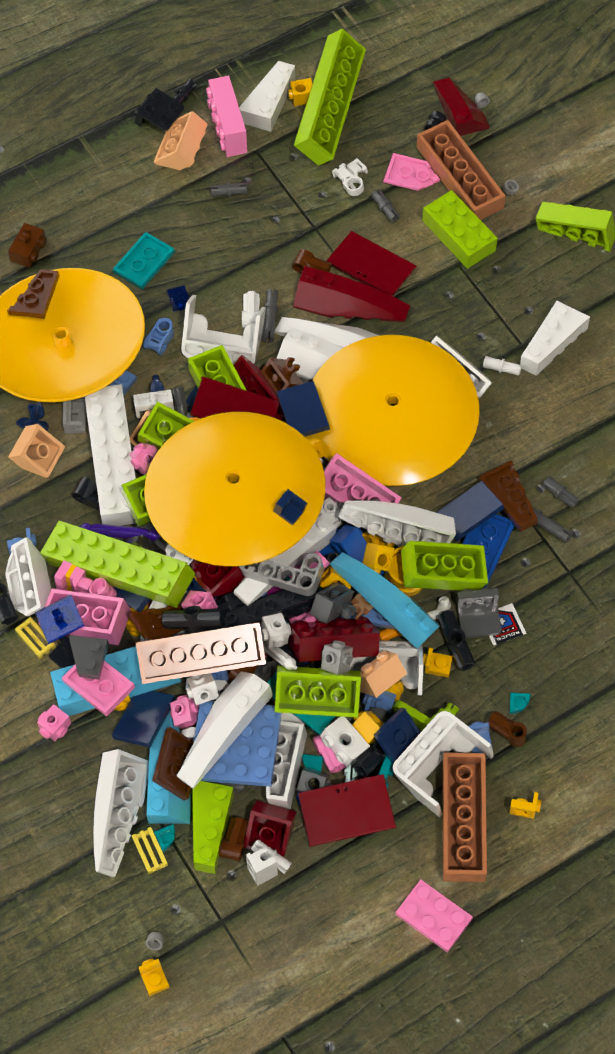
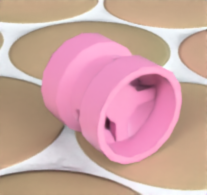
M104 578L94 580L89 588L91 594L116 597L117 595L116 590Z

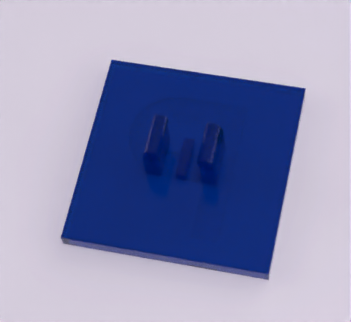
M71 594L35 612L48 644L85 626Z

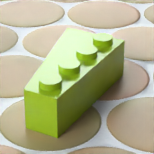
M542 202L536 216L537 227L540 231L560 237L566 235L572 241L577 242L580 239L588 242L589 246L595 247L599 245L603 246L605 251H611L615 240V224L611 211Z
M200 781L194 789L192 788L194 867L197 871L216 874L220 858L219 850L225 837L234 799V790L230 786Z

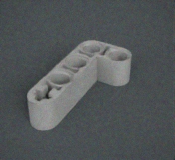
M315 553L308 554L304 558L300 569L270 560L252 564L253 567L251 565L239 566L246 578L304 596H311L316 592L324 572L321 557ZM311 563H319L316 568H309ZM266 570H273L272 574L264 575ZM287 575H291V576H292V579H291V580H289V581H283V578H284L285 576H287ZM305 581L312 582L308 587L302 586Z

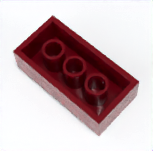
M360 616L358 619L337 618L329 623L316 620V622L297 621L296 623L289 624L291 628L289 648L299 662L322 660L324 645L331 644L333 641H343L345 645L353 647V658L377 656L379 654L380 632L366 617Z

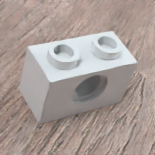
M339 717L326 727L320 735L324 745L331 748L337 760L342 764L344 763L346 767L360 758L370 747L345 717ZM339 739L345 740L347 745H343Z

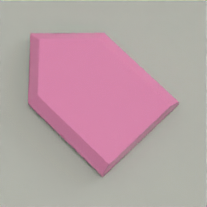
M393 153L383 183L419 191L439 182L440 179L433 172L428 161Z

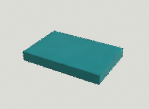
M145 232L113 268V273L143 290L173 256L175 249Z

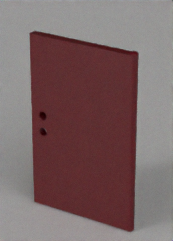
M350 231L347 237L326 260L340 271L391 296L397 292L410 274L417 268V265L353 231Z
M202 376L190 415L202 419L220 413L250 412L275 418L280 402Z
M384 774L298 793L310 847L397 828Z

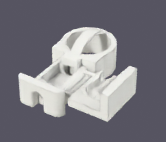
M358 158L349 163L347 169L345 163L339 165V169L335 168L332 171L333 178L338 177L342 181L343 188L349 195L358 196L364 191L363 180L358 177V173L363 172L367 174L368 170ZM353 183H359L361 185L359 188H356L353 185Z

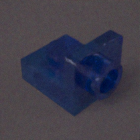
M185 285L168 289L167 295L173 312L185 310L186 303L190 299Z

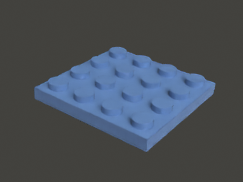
M215 701L200 704L194 741ZM264 705L201 781L272 787L282 713L275 712V706Z

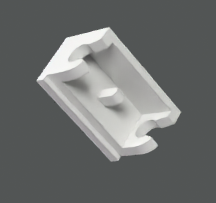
M171 389L133 395L137 419L140 418V412L152 410L157 401L174 410Z
M265 848L253 854H246L247 868L257 886L278 875L275 857L268 858L266 861L260 859L262 854L268 852Z

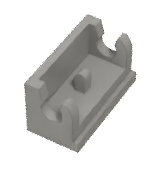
M85 397L63 401V428L65 434L86 433Z

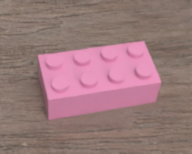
M224 76L208 80L209 87L206 88V92L210 99H207L209 110H212V121L216 123L217 137L221 139L219 140L221 151L225 150L226 157L247 153L246 129L230 77Z
M337 453L331 458L324 469L326 482L325 500L330 497L339 504L340 502L356 501L357 499H362V501L379 499L382 502L398 504L402 498Z
M51 589L43 611L72 597L84 625L66 634L68 638L70 635L107 639L109 644L119 645L129 619V613L131 612L124 598ZM61 607L56 612L58 625L48 629V631L52 633L76 621L73 610L70 607ZM64 611L68 613L70 618L66 621H63L61 613Z

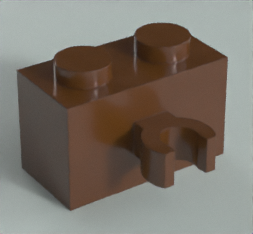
M24 223L8 250L10 261L31 268L33 262L37 261L41 248H44L47 238L45 237L44 229Z
M270 358L260 371L276 394L277 391L304 384L296 374L300 365L293 364L295 358Z

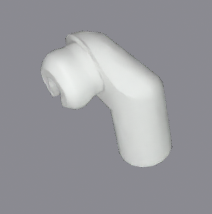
M440 597L436 610L427 612L434 620H437V616L442 612L450 610L451 602L448 597Z

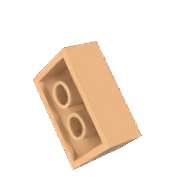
M193 111L178 117L170 129L166 131L154 163L177 170L192 166L208 124Z

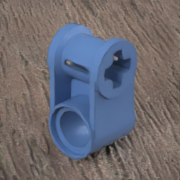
M161 318L156 322L151 332L145 338L143 344L145 349L149 348L156 351L158 355H163L174 336L171 320Z

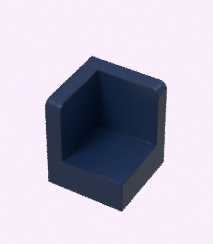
M287 489L277 501L273 512L291 525H294L304 513L307 502Z

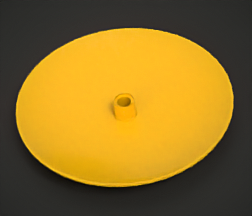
M83 268L53 270L58 271L60 276L45 319L9 315L7 311L10 306L16 304L19 295L24 294L29 288L28 284L36 274L16 283L0 295V388L12 395L31 401L63 402L93 394L119 378L135 360L142 346L145 333L144 315L139 301L131 290L119 280L102 272Z
M382 335L365 338L336 352L322 365L313 379L330 430L313 434L321 441L324 457L330 461L337 453L384 486L412 485L438 476L452 467L464 455L476 434L479 421V400L473 381L464 367L452 355L428 341L402 335Z
M227 412L199 419L172 435L161 446L150 464L145 480L144 495L147 513L159 535L178 552L194 560L211 565L244 566L260 563L284 553L297 544L310 531L324 503L326 482L324 469L317 452L311 443L296 429L267 415L250 412ZM287 489L307 502L304 513L294 525H291L273 512L277 501Z

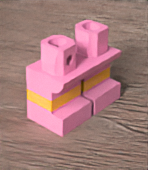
M64 560L54 576L56 589L91 594L89 588L93 580L86 577L85 570Z

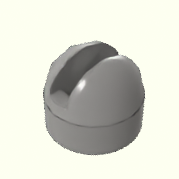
M480 92L475 95V104L478 108H484L489 104L490 99L485 93Z
M507 180L503 186V191L506 195L513 196L517 192L519 185L514 180Z
M155 931L151 932L146 940V946L155 951L160 950L164 943L163 935Z

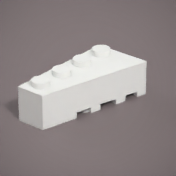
M278 61L241 104L239 109L245 125L272 132L288 96L290 81H295V65Z
M556 301L523 352L520 362L521 369L537 376L553 361L554 357L558 354L560 355L565 347L573 343L577 336L588 329L590 316Z
M281 721L272 787L266 786V799L269 804L291 810L307 737L304 724Z

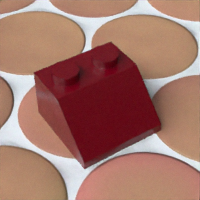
M257 800L251 810L244 848L252 850L251 848L255 841L260 840L272 850L276 849L277 853L282 857H285L297 811Z

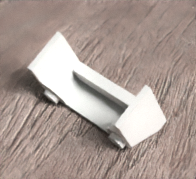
M192 295L187 301L181 347L183 355L190 358L223 345L233 365L241 355H244L254 364L263 334L266 307H262L258 312L256 324H248L244 329L243 336L207 330L208 321L206 317L194 313L196 295Z
M379 640V653L389 651L397 654L407 672L400 679L402 684L407 689H416L418 687V695H422L423 646L421 645L416 649L409 641ZM376 656L353 658L350 670L360 671L362 666L371 663L376 659Z
M442 711L432 719L394 762L393 771L396 777L417 800L438 817H441L443 814L439 803L431 798L433 786L426 778L443 760V753H449L452 749L457 753H470L477 747L491 759L494 757L492 746L488 741L450 712Z

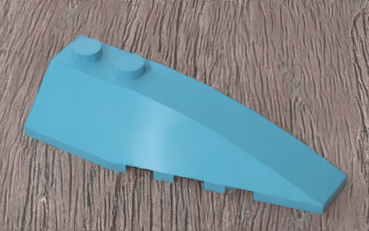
M342 552L330 563L416 649L440 626L413 598L360 561Z
M170 711L150 747L147 795L148 824H190L191 791L189 799L184 801L152 781L166 729L172 727L180 733L179 727L174 726Z

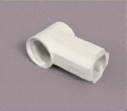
M248 291L246 294H243L242 327H246L251 323L256 324L260 298L259 294L255 293V291Z

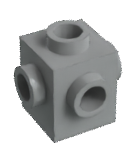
M333 641L331 644L324 645L321 669L337 675L349 672L353 660V647L345 645L343 641Z

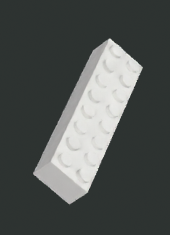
M122 384L106 386L93 394L85 396L101 520L104 525L122 526L135 524L136 521L122 494V484L136 479L135 470L130 461L132 458L129 453L132 450Z

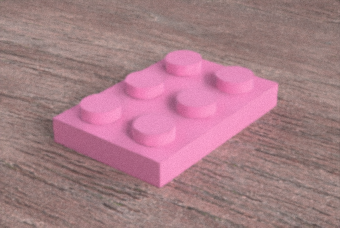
M105 661L99 680L79 677L76 664L62 677V681L105 716H108L135 688L134 683Z
M422 880L418 882L395 914L447 953L473 919L470 914Z

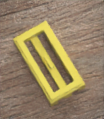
M31 617L15 628L16 633L39 659L43 658L44 654L47 655L50 649L56 648L53 641L48 642L45 632ZM31 624L48 645L45 646L27 625ZM23 628L42 650L39 651L38 648L31 642V640L24 634V632L22 631Z
M151 827L147 828L146 831H140L137 835H132V839L148 874L168 866ZM150 835V838L160 857V860L162 862L161 864H158L155 855L150 847V844L146 838V836ZM141 838L154 864V867L152 868L150 867L147 858L142 850V847L138 841Z

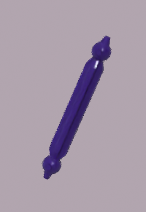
M89 523L78 526L108 537L138 540L150 539L151 541L162 538L156 529L149 531L146 528L104 524L91 525Z

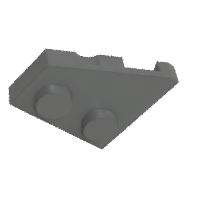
M70 635L69 640L79 677L99 680L109 646L108 640Z

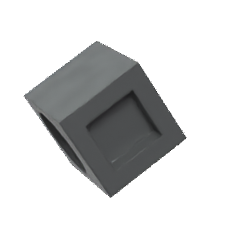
M305 767L302 770L297 790L305 792L319 789L311 785V778L319 780V788L328 787L331 785V781H328L329 774Z

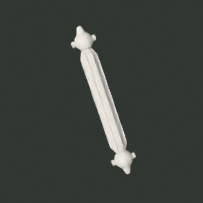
M262 641L264 652L286 669H297L295 659L291 658L290 655L279 647L268 648L266 641Z

